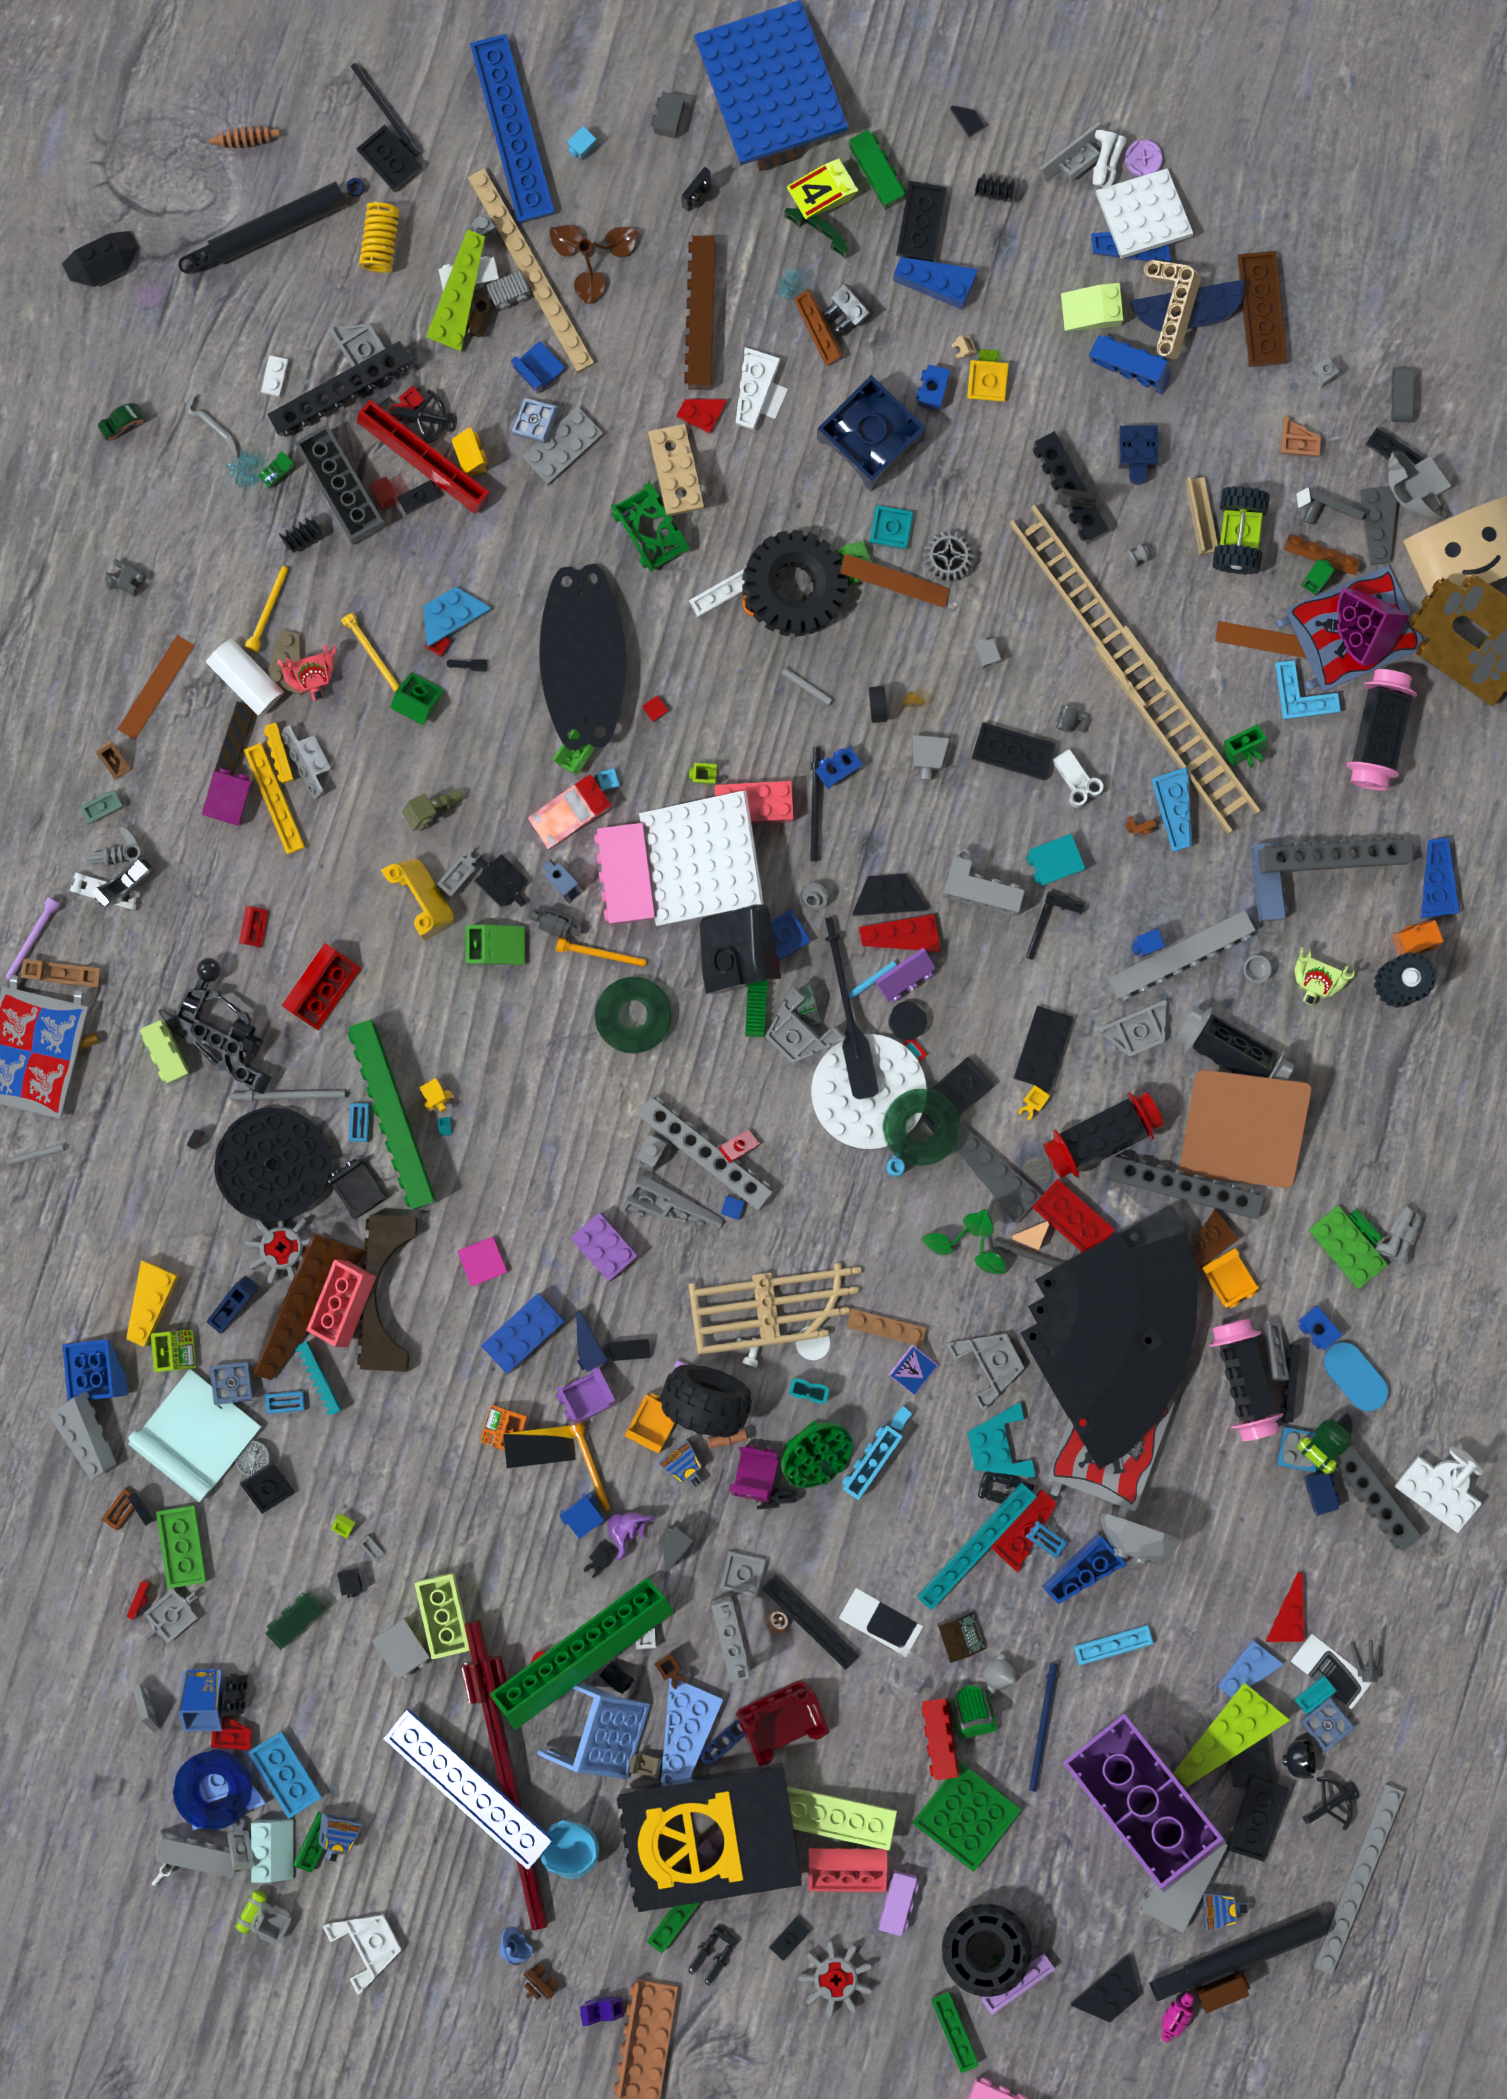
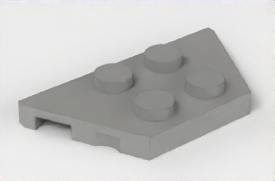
M369 323L339 327L332 326L328 328L352 367L385 349ZM378 368L370 370L371 377H375L379 373Z
M1166 1000L1161 1001L1097 1030L1126 1056L1131 1057L1165 1042Z

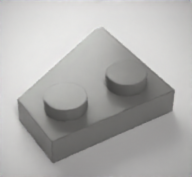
M140 1683L132 1685L141 1721L153 1732L159 1730L160 1726L150 1703V1693L147 1687L144 1688Z

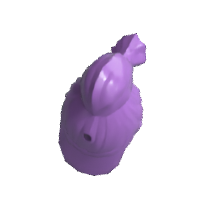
M629 1512L624 1515L620 1513L613 1514L607 1522L608 1533L619 1550L616 1560L620 1561L628 1556L626 1543L630 1542L638 1532L640 1533V1539H643L645 1525L647 1526L648 1522L655 1521V1516H644L640 1513Z

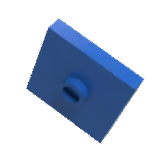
M792 909L771 921L778 961L811 942Z

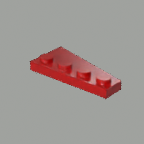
M934 914L859 927L862 947L916 951L924 948L925 951L941 953Z
M1042 1489L1036 1494L1037 1497L990 1547L1017 1573L1034 1543L1025 1536L1031 1532L1030 1529L1032 1527L1034 1528L1036 1520L1045 1525L1057 1504Z

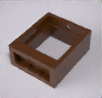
M1237 1972L1200 1987L1195 1991L1202 2008L1207 2014L1250 1996L1248 1990L1251 1988L1244 1974L1240 1975Z

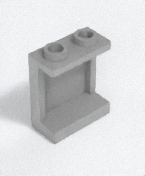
M406 1617L372 1640L397 1680L401 1677L404 1680L412 1675V1670L418 1666L421 1669L429 1663L428 1659L431 1657L409 1626L410 1623Z

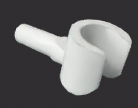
M163 1863L160 1873L152 1882V1885L156 1886L164 1876H169L175 1866L167 1868L166 1864Z

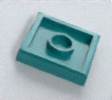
M876 505L869 543L907 550L913 511Z

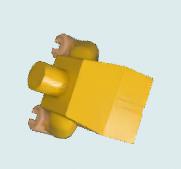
M436 1078L419 1087L427 1100L425 1107L429 1113L437 1108L440 1113L447 1110L445 1104L448 1101L450 1102V1099L454 1100L452 1092L444 1091L441 1083Z

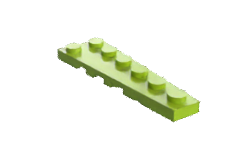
M468 229L426 335L429 339L459 351L462 350L485 239V236Z

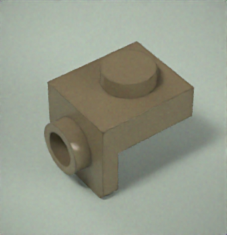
M643 1752L635 1753L629 1761V1773H639L652 1778H658L662 1758Z

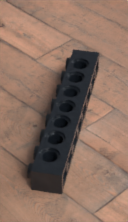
M399 341L267 415L277 434L287 437L293 434L294 429L297 427L303 428L311 423L310 420L315 417L317 419L322 418L328 414V410L332 408L336 410L342 407L344 401L348 399L352 401L360 397V393L364 390L371 391L377 387V383L391 380L394 377L393 374L409 370L413 362L403 344ZM395 359V365L392 368H388L386 366L387 360ZM372 368L379 369V373L375 377L370 376ZM356 377L362 378V383L359 386L353 385V380ZM339 386H345L346 391L343 395H337L336 391ZM323 395L329 396V401L326 404L320 403V398ZM311 404L312 411L308 414L304 413V406ZM294 413L296 415L295 421L288 423L287 416Z

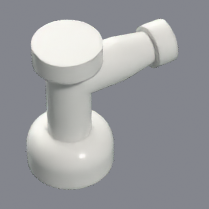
M738 1338V1339H737V1342L747 1341V1340H742V1338ZM759 1347L747 1348L750 1349L748 1357L743 1359L742 1363L757 1368L758 1361L756 1356Z

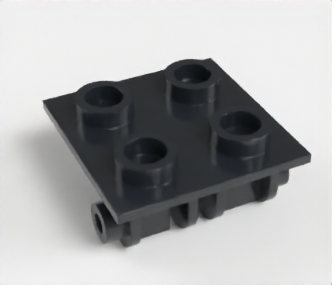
M230 1674L229 1677H225L221 1716L243 1714L246 1705L245 1693L248 1687V1675Z

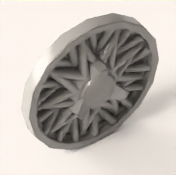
M250 1441L236 1459L237 1468L242 1474L249 1477L270 1463V1453L263 1443Z

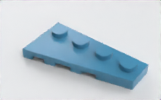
M1185 767L1151 779L1172 852L1192 846L1189 767Z

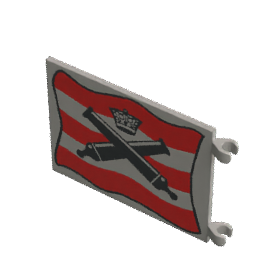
M1170 1400L1161 1419L1124 1457L1100 1470L1069 1419L1048 1479L1055 1481L1051 1494L1058 1496L1063 1484L1119 1505L1120 1509L1117 1515L1119 1518L1125 1519L1128 1509L1136 1511L1175 1402ZM1080 1419V1426L1086 1425L1085 1419Z

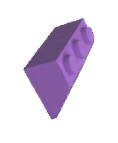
M922 948L875 981V985L887 1003L890 1000L894 1003L902 997L901 993L906 989L910 992L918 986L917 982L922 978L926 981L934 975L933 971L936 968L925 949Z

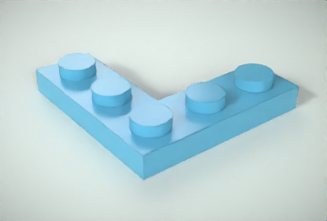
M1295 660L1275 663L1283 720L1341 712L1338 693L1300 698Z

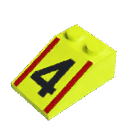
M840 159L822 165L787 186L788 191L805 219L849 202L858 191Z

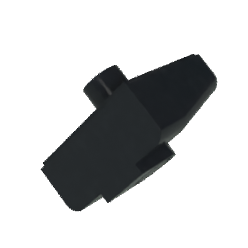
M754 904L701 919L699 924L701 966L706 994L725 993L781 979L770 913L765 904Z

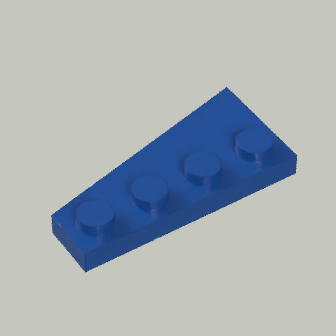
M1111 232L1091 234L1092 253L1094 255L1120 258ZM1169 244L1125 257L1124 259L1147 262L1156 260L1171 263Z
M1447 837L1428 840L1420 919L1458 914L1460 912L1449 839Z

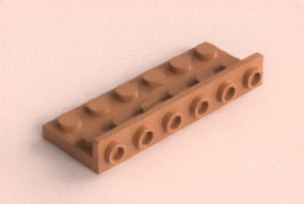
M636 1979L635 1984H631L629 1996H633L632 2004L628 2003L626 2015L630 2017L629 2023L624 2024L623 2035H626V2042L621 2043L620 2055H623L622 2063L618 2062L616 2074L620 2075L619 2082H615L613 2094H617L616 2099H660L678 1990L677 1985Z

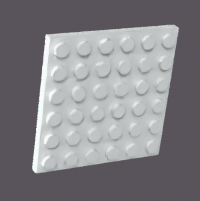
M746 791L639 813L640 823H643L656 926L716 915L754 904L763 905Z

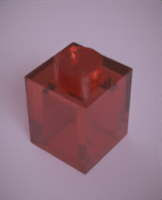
M387 477L370 484L381 509H388L396 504L395 502L398 501V498Z

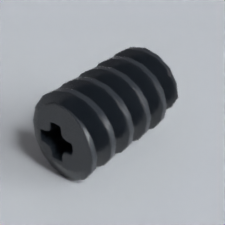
M983 173L977 180L974 196L976 197L981 192V198H984L988 193L990 200L996 195V201L1003 197L1004 203L1009 198L1012 202L1015 180L1012 179L1010 184H1008V179L1005 178L1001 183L1000 176H997L996 180L993 181V175L986 179L985 173Z
M312 515V521L305 518V525L298 522L299 529L294 525L291 526L292 533L286 529L285 537L279 533L286 548L293 553L296 552L295 546L302 549V542L308 545V538L315 541V534L322 537L321 530Z

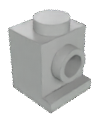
M488 214L477 217L471 223L474 232L485 236L484 241L497 234L496 228Z

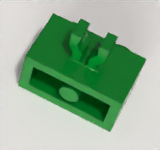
M1257 724L1224 740L1223 752L1232 766L1247 760L1251 768L1254 766L1252 757L1258 759L1259 763L1263 762V757L1260 753L1267 748V737Z

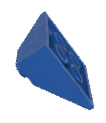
M110 1339L62 1345L68 1401L85 1391L88 1392V1400L128 1396L126 1375Z

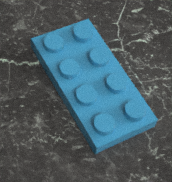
M280 1731L248 1752L288 1819L322 1798L321 1793L283 1731Z

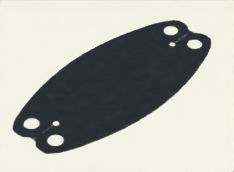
M596 564L585 565L579 570H574L572 567H562L557 571L548 591L541 623L539 663L544 696L556 732L562 743L569 750L581 749L583 745L589 744L600 748L605 747L609 743L618 722L625 689L626 645L622 620L611 586L604 572ZM590 573L596 574L598 578L597 582L593 585H589L586 582V576ZM563 576H569L572 579L569 587L561 586L560 580ZM579 590L582 591L581 595L577 594ZM603 727L605 729L604 737L596 738L594 736L595 728ZM572 729L579 731L580 736L576 741H571L568 738V733Z

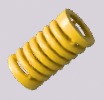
M368 203L359 267L367 271L389 273L393 270L394 258L392 255L395 254L393 248L396 247L394 241L397 239L395 234L398 232L396 227L399 224L397 220L400 216V209L387 203Z

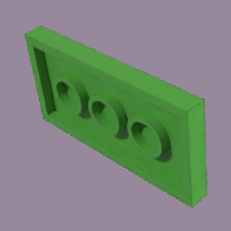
M1339 1205L1308 1229L1357 1289H1360L1388 1265Z
M196 1506L157 1511L156 1516L167 1589L206 1583L207 1579Z

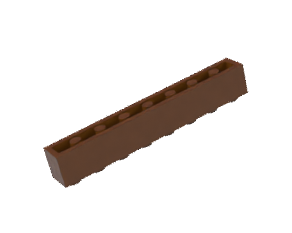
M692 235V242L688 243V253H692V260H688V272H691V279H687V290H691V295L687 297V309H690V316H686V328H689V335H686L685 345L689 346V353H685V365H688V372L684 373V383L688 384L689 390H711L715 236Z

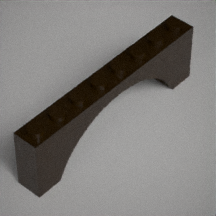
M370 1215V1218L366 1219V1230H369L368 1238H365L364 1249L368 1250L367 1257H364L363 1269L375 1275L376 1279L364 1306V1313L360 1316V1326L363 1327L362 1334H359L358 1345L361 1346V1354L358 1353L357 1365H360V1369L408 1372L409 1352L390 1337L380 1319L377 1308V1285L381 1271L389 1257L402 1244L417 1237V1217Z

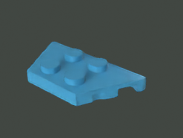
M457 587L425 604L423 612L428 648L491 611L490 607Z

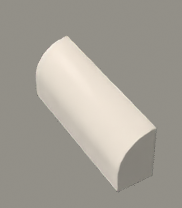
M232 638L220 645L206 660V663L258 716L266 714L284 693Z

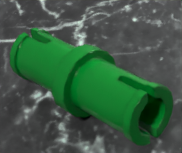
M1358 1208L1355 1209V1212L1352 1211L1348 1217L1360 1228L1359 1231L1361 1233L1364 1232L1374 1245L1382 1240L1384 1236Z

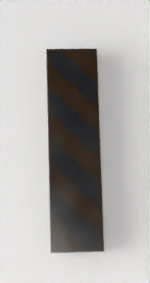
M236 702L215 770L220 771V768L230 770L232 775L235 774L254 715V711L247 704Z

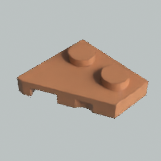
M1284 416L1280 454L1319 457L1321 437L1314 432H1309L1304 426L1294 423L1289 417Z

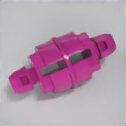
M1185 1993L1181 1999L1176 1998L1171 2002L1170 2006L1166 2009L1162 2018L1163 2031L1161 2039L1163 2041L1170 2042L1174 2036L1179 2037L1189 2026L1194 2016L1192 2006L1194 2002L1193 1994Z

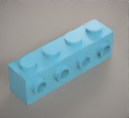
M885 1425V1427L880 1426L875 1433L877 1438L874 1443L869 1442L864 1449L865 1456L862 1459H857L853 1465L855 1469L851 1475L847 1474L841 1482L844 1485L842 1489L857 1500L861 1498L903 1437L888 1425Z

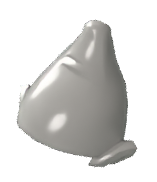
M999 1654L993 1661L989 1662L985 1669L984 1677L988 1691L993 1695L997 1690H1005L1016 1682V1671L1012 1664L1006 1660L1005 1654Z

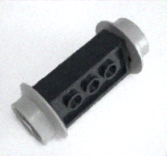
M1193 1006L1174 1038L1184 1044V1054H1187L1193 1045V1049L1200 1055H1205L1212 1059L1214 1063L1229 1069L1231 1073L1288 1080L1294 1068V1064L1285 1059L1284 1049L1278 1054V1052L1211 1014L1212 1007L1202 1011Z

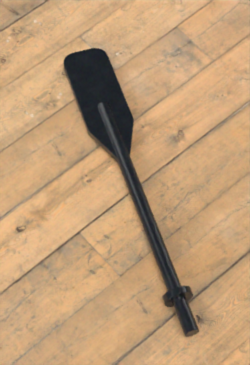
M833 917L825 918L828 937L825 940L830 942L847 1021L846 1039L843 1041L842 1049L852 1095L854 1098L862 1100L876 1096L879 1087L869 1041L854 1021L838 946V940L841 937L839 934L836 935Z

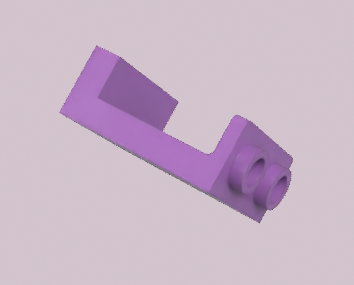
M599 1367L591 1370V1374L563 1388L557 1387L558 1394H556V1398L560 1405H565L567 1409L564 1411L565 1416L569 1422L573 1421L574 1425L616 1405L615 1398Z

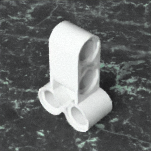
M1069 749L1052 760L1072 791L1069 797V803L1072 807L1081 808L1085 805L1087 796L1096 798L1101 794L1103 790L1102 781L1098 778L1089 779ZM1097 784L1099 791L1092 792L1089 789V785ZM1080 794L1083 797V801L1077 803L1074 801L1073 796Z

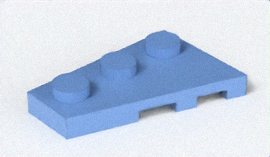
M1251 1640L1217 1686L1232 1698L1243 1683L1251 1687L1284 1664L1255 1641Z

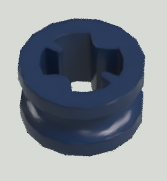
M352 178L347 182V190L350 195L357 197L364 192V185L360 179ZM358 183V186H361L360 189L353 192V189H350V187Z

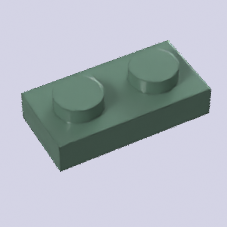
M114 789L80 806L89 825L123 808Z

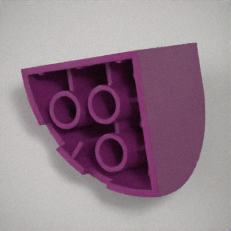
M1342 588L1336 611L1338 612L1339 624H1337L1340 639L1344 641L1347 647L1346 650L1351 657L1363 666L1375 664L1391 650L1410 616L1379 598L1349 588Z

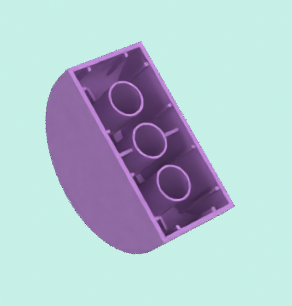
M1125 1714L1063 1762L1163 1892L1226 1843Z

